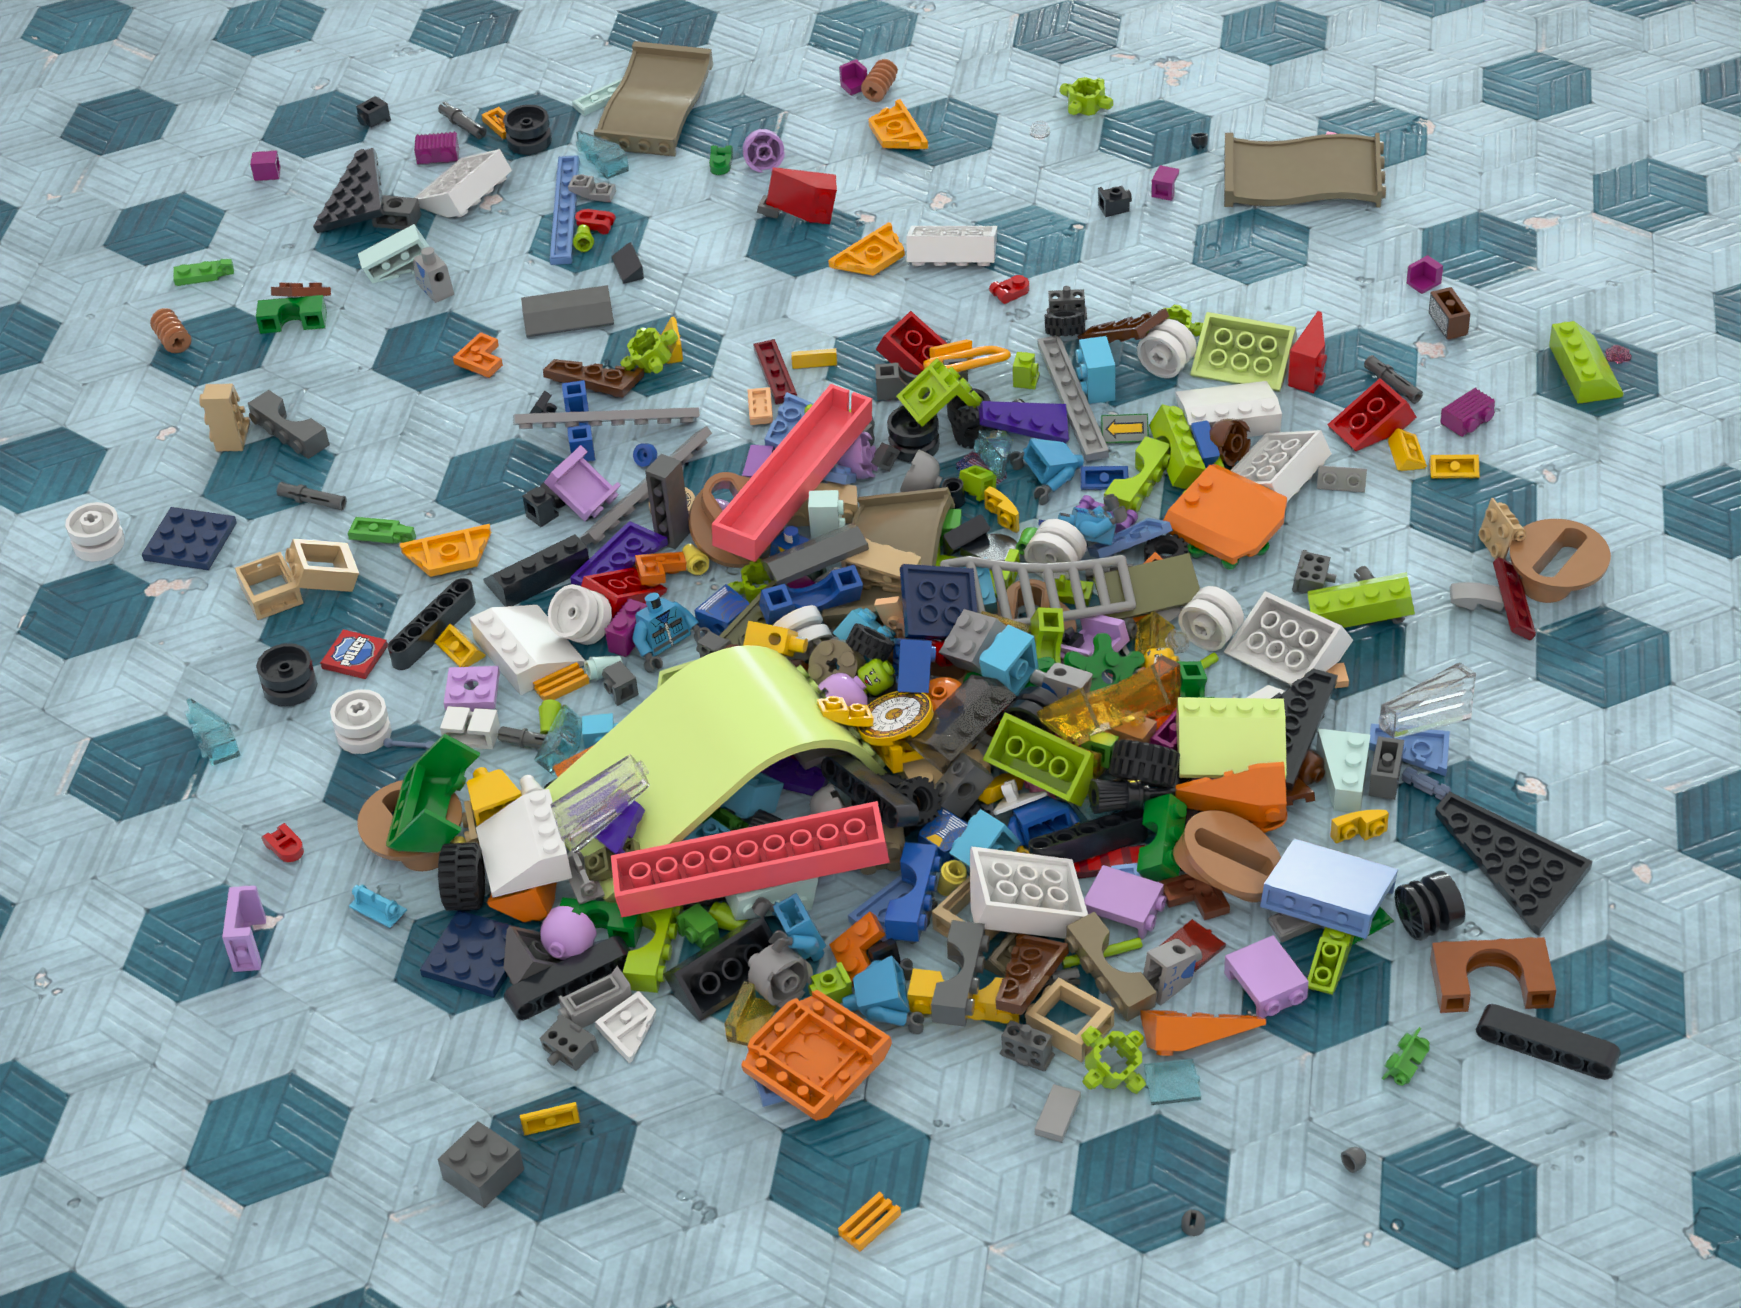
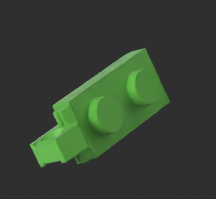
M232 259L203 261L201 263L182 264L173 267V280L176 286L216 281L220 276L234 274Z
M356 517L347 533L349 540L397 544L416 539L414 527L400 524L399 520Z

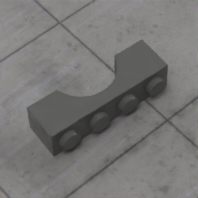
M967 358L946 359L942 363L944 365H951L967 361ZM898 363L875 364L877 399H898L896 396L918 375L907 373ZM968 370L958 372L961 376L959 380L964 378L968 382ZM927 392L923 397H928L930 392Z
M267 390L247 403L250 411V420L255 425L258 424L264 428L268 434L276 436L283 444L292 447L296 453L302 454L309 459L330 445L326 428L312 418L303 421L286 420L287 413L283 399L272 391Z
M952 920L947 938L948 959L958 964L962 970L955 977L936 983L931 1003L932 1023L966 1027L968 1016H973L975 999H972L973 994H978L980 978H977L978 973H983L985 957L982 955L983 952H988L990 937L985 935V924Z

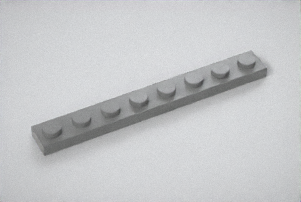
M1052 336L1038 339V348L1062 404H1066L1068 420L1085 460L1091 461L1109 457L1108 447L1084 391H1082L1081 384L1061 338Z
M699 407L514 414L513 425H519V429H533V425L542 424V428H556V424L563 423L568 428L579 426V423H588L591 427L602 426V422H611V426L625 425V421H634V425L648 424V420H657V424H669L671 419H680V423H693L695 418L700 417Z
M705 426L695 432L669 457L676 458L684 464L694 456L692 454L694 449L698 451L708 443L706 438L712 432ZM646 478L579 539L585 545L591 542L595 545L605 537L604 532L607 529L611 531L620 523L619 518L622 515L626 517L635 510L633 505L636 502L640 504L649 497Z

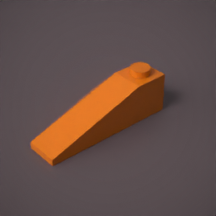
M1284 762L1257 763L1249 765L1247 771L1234 774L1233 770L1224 772V777L1211 780L1208 777L1178 784L1175 787V797L1185 803L1189 809L1223 811L1257 822L1286 820L1287 801Z
M557 882L497 897H492L491 893L487 903L489 907L522 922L540 921L545 919L552 909Z
M1140 1010L1147 1047L1156 1050V1055L1173 1056V1051H1185L1266 1025L1265 1018L1253 1015L1219 1014V1017H1214L1213 1014L1194 1012L1192 1016H1187V1014L1177 1013V1011Z

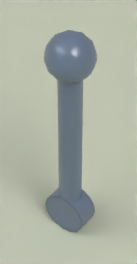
M386 738L383 742L387 748L403 746L426 748V750L435 743L434 741H427L426 743L393 741L391 738Z

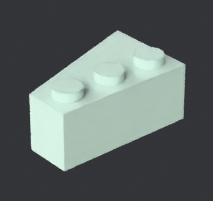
M415 224L358 253V257L367 277L372 283L399 278L400 274L409 272L415 274L413 259L421 255V250L429 247Z
M838 490L809 491L808 512L811 539L845 526V518H842V515H844V500H840Z
M1318 728L1316 751L1324 759L1327 789L1334 811L1350 813L1361 811L1369 756V734Z
M819 877L726 896V900L732 910L735 921L760 917L752 909L753 904L759 897H764L774 904L797 893L806 910H812ZM768 910L765 916H772V911Z

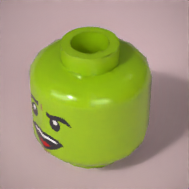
M872 659L858 669V677L867 686L863 690L866 695L870 693L873 696H878L894 684L893 674H895V670L887 660L882 662L881 659Z

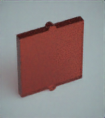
M1193 919L1161 944L1179 939L1188 947L1196 945L1202 952V959L1196 962L1194 973L1226 947V943L1212 934L1211 929H1205Z

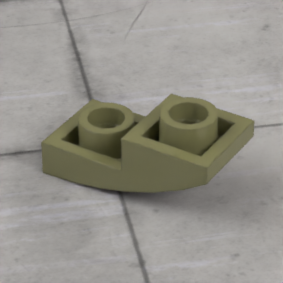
M632 839L626 842L622 849L625 852L640 850V844ZM606 847L584 857L586 874L590 881L595 882L613 878L611 856L615 854Z

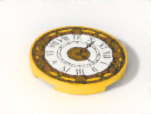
M895 691L883 695L867 705L874 717L873 726H857L862 739L871 745H894L896 740L909 735L913 738L921 733L933 718V706L930 698L925 693Z

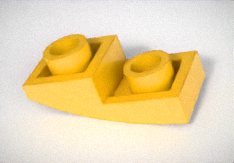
M989 486L984 491L985 509L997 515L998 524L1017 533L1019 531L1018 510L1004 494Z
M836 696L817 699V705L822 715L829 720L850 726H873L874 717L867 705L852 704L847 706L842 697Z
M1376 809L1357 811L1336 817L1331 821L1330 837L1337 844L1344 840L1352 839L1357 834L1364 841L1380 836L1387 831L1389 813L1387 810Z

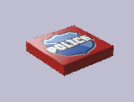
M343 629L320 664L322 669L366 679L388 647L386 639Z

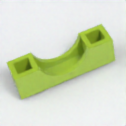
M1162 404L1150 422L1149 427L1154 439L1169 443L1171 446L1170 461L1166 471L1172 486L1188 489L1206 468L1182 409L1177 406Z
M1145 436L1135 450V468L1140 473L1127 479H1114L1105 491L1104 497L1114 494L1118 498L1119 507L1124 506L1126 510L1131 509L1138 512L1143 500L1150 496L1153 486L1156 482H1160L1163 472L1168 468L1171 455L1170 444Z
M1038 607L1030 619L1031 635L1035 639L1037 658L1051 657L1056 663H1061V643L1064 634L1063 608Z
M683 905L641 913L643 927L651 930L655 935L645 946L628 951L623 975L630 983L632 991L658 993L660 983L665 982L663 973L667 972L666 961L671 960V941L677 937L678 926L676 916L683 913Z

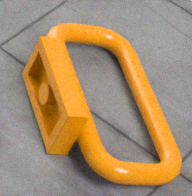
M966 339L929 348L930 359L924 361L923 368H927L936 358L941 362L946 359L967 358V361L945 365L948 369L952 366L957 372H962L1006 361L1011 357V353L1009 350L998 346L972 348V341ZM982 355H989V356H985V357L973 359L974 357H978V356H982Z

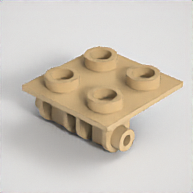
M1491 498L1478 536L1490 551L1492 557L1495 559L1498 557L1506 559L1512 540H1524L1526 531L1506 504L1497 503L1494 498Z

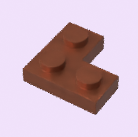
M281 282L279 287H271V296H331V287H322V283H309V287H303V283Z
M1188 874L1159 881V883L1164 884L1163 896L1167 897L1166 904L1168 908L1194 901L1204 920L1230 913V905L1222 890L1195 879Z

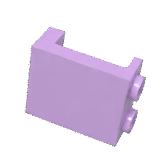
M580 445L550 473L544 483L583 521H586L591 516L596 518L604 510L602 506L604 503L611 504L619 494L616 491L621 485L617 482L612 486L583 458L587 451Z
M1104 615L1080 619L1083 629L1079 633L1083 634L1085 642L1079 648L1061 644V664H1064V656L1070 651L1078 652L1085 657L1091 656L1094 652L1093 638L1098 633L1108 634L1112 640V649L1115 652L1120 651L1130 641L1125 621Z
M1103 865L1084 902L1088 915L1095 911L1098 916L1138 929V937L1144 939L1147 932L1154 929L1156 915L1158 911H1163L1167 897L1163 896L1164 884Z
M256 886L229 887L222 938L233 972L261 970L262 961L250 927L251 925L266 924L265 912Z
M1274 935L1225 955V975L1230 981L1235 978L1239 981L1256 1004L1257 1016L1262 1018L1273 1016L1280 1010L1292 1005H1298L1307 999L1308 980Z

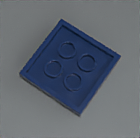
M170 507L142 552L143 560L209 571L237 524L236 518L231 515Z
M902 564L900 566L905 638L945 640L964 609L978 613L974 568Z
M457 910L420 968L421 976L494 998L508 976L504 969L506 933L508 927L512 925Z

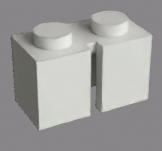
M448 706L440 731L441 735L445 733L471 748L493 750L500 729L497 710L475 708L474 712H471L470 708Z

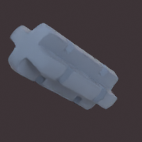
M1407 767L1402 773V781L1410 785L1413 783L1414 787L1431 796L1435 794V798L1441 801L1449 791L1451 792L1449 786L1443 783L1439 785V781L1421 772L1417 774L1418 771L1411 767Z

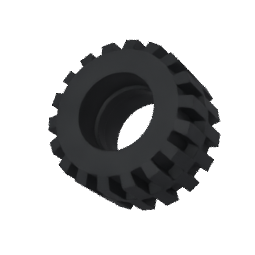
M1124 739L1117 740L1114 743L1109 774L1119 779L1140 780L1145 785L1172 787L1175 785L1180 753L1171 748Z
M477 842L443 844L438 861V884L441 902L446 911L477 910L482 906L485 895V867L482 850Z

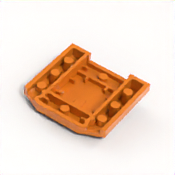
M1213 464L1209 465L1168 509L1163 521L1170 522L1173 530L1168 532L1171 533L1170 535L1176 534L1178 539L1182 537L1185 542L1233 565L1238 563L1237 559L1245 555L1248 557L1256 555L1284 524L1287 497L1224 467Z
M819 990L812 991V996L801 1001L798 998L788 1001L750 1039L747 1046L748 1053L741 1066L744 1073L817 1121L828 1118L885 1059L892 1041L889 1035Z

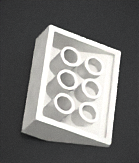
M500 149L463 157L414 198H418L421 209L447 218L453 216L459 218L468 213L467 209L470 206L478 204L483 195L491 193L496 184L504 182L507 179L506 175L512 169Z
M911 226L907 234V262H912L913 266H923L925 262H934L935 266H945L947 262H955L956 266H967L969 262H977L978 266H989L990 262L994 263L997 226Z
M1267 381L1175 392L1178 407L1182 409L1189 428L1191 423L1209 421L1210 427H1212L1217 421L1234 418L1247 423L1250 428V432H1247V437L1281 432V408L1276 394Z
M1322 430L1266 433L1230 471L1286 496L1288 503L1291 497L1300 491L1303 484L1312 478V475L1319 466L1325 464V461L1332 453Z
M1265 591L1224 650V653L1292 686L1294 681L1303 678L1313 668L1326 672L1340 661L1353 639L1341 625Z
M538 605L492 607L470 617L475 641L493 663L499 666V670L520 696L534 689V681L575 662L579 664V667L584 665L585 660L566 638L557 636L551 630L548 616Z
M549 789L522 795L476 827L492 897L572 878L565 844Z
M971 847L970 901L974 923L985 924V929L1065 939L1067 925L1088 915L1072 859Z

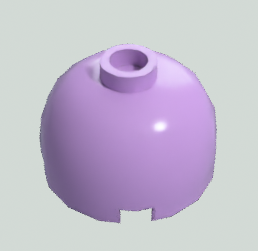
M759 129L751 132L743 143L745 162L752 170L757 172H763L762 170L771 169L772 171V167L777 168L784 159L785 152L782 140L776 133L768 129Z
M862 432L837 462L838 465L850 467L851 472L856 473V479L873 478L876 475L872 474V471L878 470V467L871 463L876 447L870 446L868 440H872V437L868 432Z
M846 673L832 674L818 685L820 690L827 689L825 692L826 697H842L847 706L852 704L867 705V696L863 691L867 686L857 675L852 678Z
M569 906L553 908L541 926L540 938L543 947L550 955L560 960L581 954L590 948L597 934L593 922L587 915L581 913L579 916L572 912L574 908Z

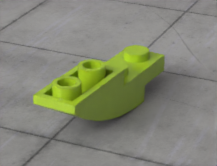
M1325 927L1308 975V989L1334 994L1344 970L1354 935Z

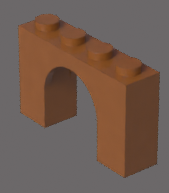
M1545 937L1432 943L1430 962L1440 1013L1469 1011L1471 993L1467 976L1473 970L1485 966L1499 967L1515 976L1520 984L1525 1009L1554 1007L1556 986Z

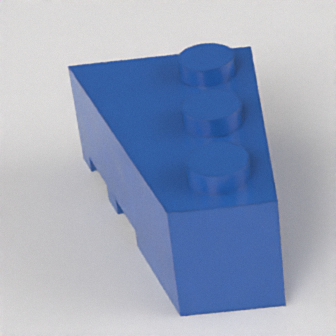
M894 638L893 668L895 674L898 675L896 676L897 690L899 692L929 693L930 662H935L936 647L931 646L932 641Z

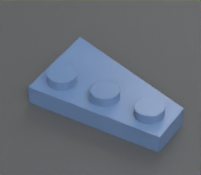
M786 392L784 403L778 409L777 418L772 422L765 436V446H774L775 450L805 415L804 408L814 403Z
M902 875L898 876L848 915L849 923L855 924L870 911L877 916L886 934L884 919L889 900L905 896L914 887L902 881ZM885 935V936L882 937L880 940H882V941L884 942V941H886V940H888V939H886V935Z

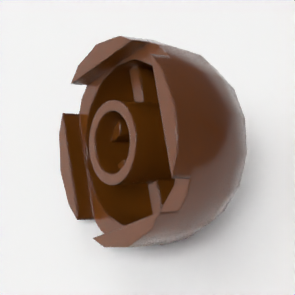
M1234 418L1222 419L1217 421L1209 431L1210 440L1218 447L1219 457L1224 465L1234 467L1235 463L1240 461L1249 452L1251 439H1247V432H1250V428L1242 420Z

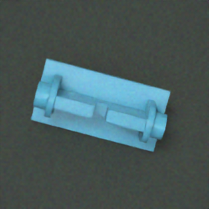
M355 885L352 889L355 900L349 907L388 928H391L407 911L406 908L398 905L396 901L388 900L367 889L365 885Z

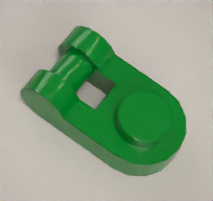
M711 145L709 165L712 174L724 175L730 171L733 157L732 145H726L725 147Z

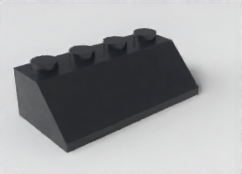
M574 534L484 578L483 581L505 607L515 606L570 579L589 560L588 548Z
M764 917L752 918L663 973L675 997L698 1021H702L752 989L748 980L749 959L754 954L760 953L766 947L773 944L768 942L773 934Z

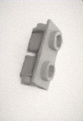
M1319 466L1317 489L1365 492L1367 469Z
M576 849L571 850L568 853V860L572 878L568 880L579 905L605 896L599 881L589 880L586 874L583 854Z

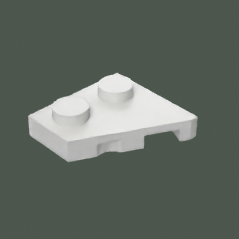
M638 991L595 1021V1028L630 1063L633 1061L656 1016V1009Z

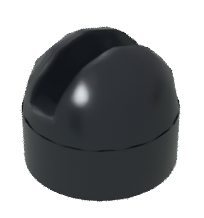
M1192 134V146L1196 149H1199V145H1201L1202 149L1205 148L1208 143V134Z

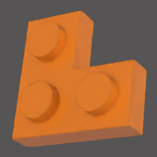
M480 332L453 356L454 364L490 378L503 366L501 358L491 355L499 346L498 339Z
M683 552L635 555V565L641 585L657 586L666 583L665 572L676 574L680 571H686V560Z
M870 911L829 944L837 962H842L852 981V987H854L853 978L855 975L864 971L871 964L865 951L886 935L877 916Z

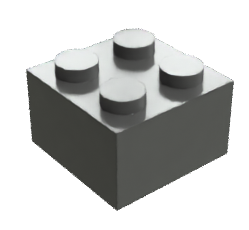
M479 1121L438 1158L443 1180L483 1208L493 1201L524 1170L520 1149Z

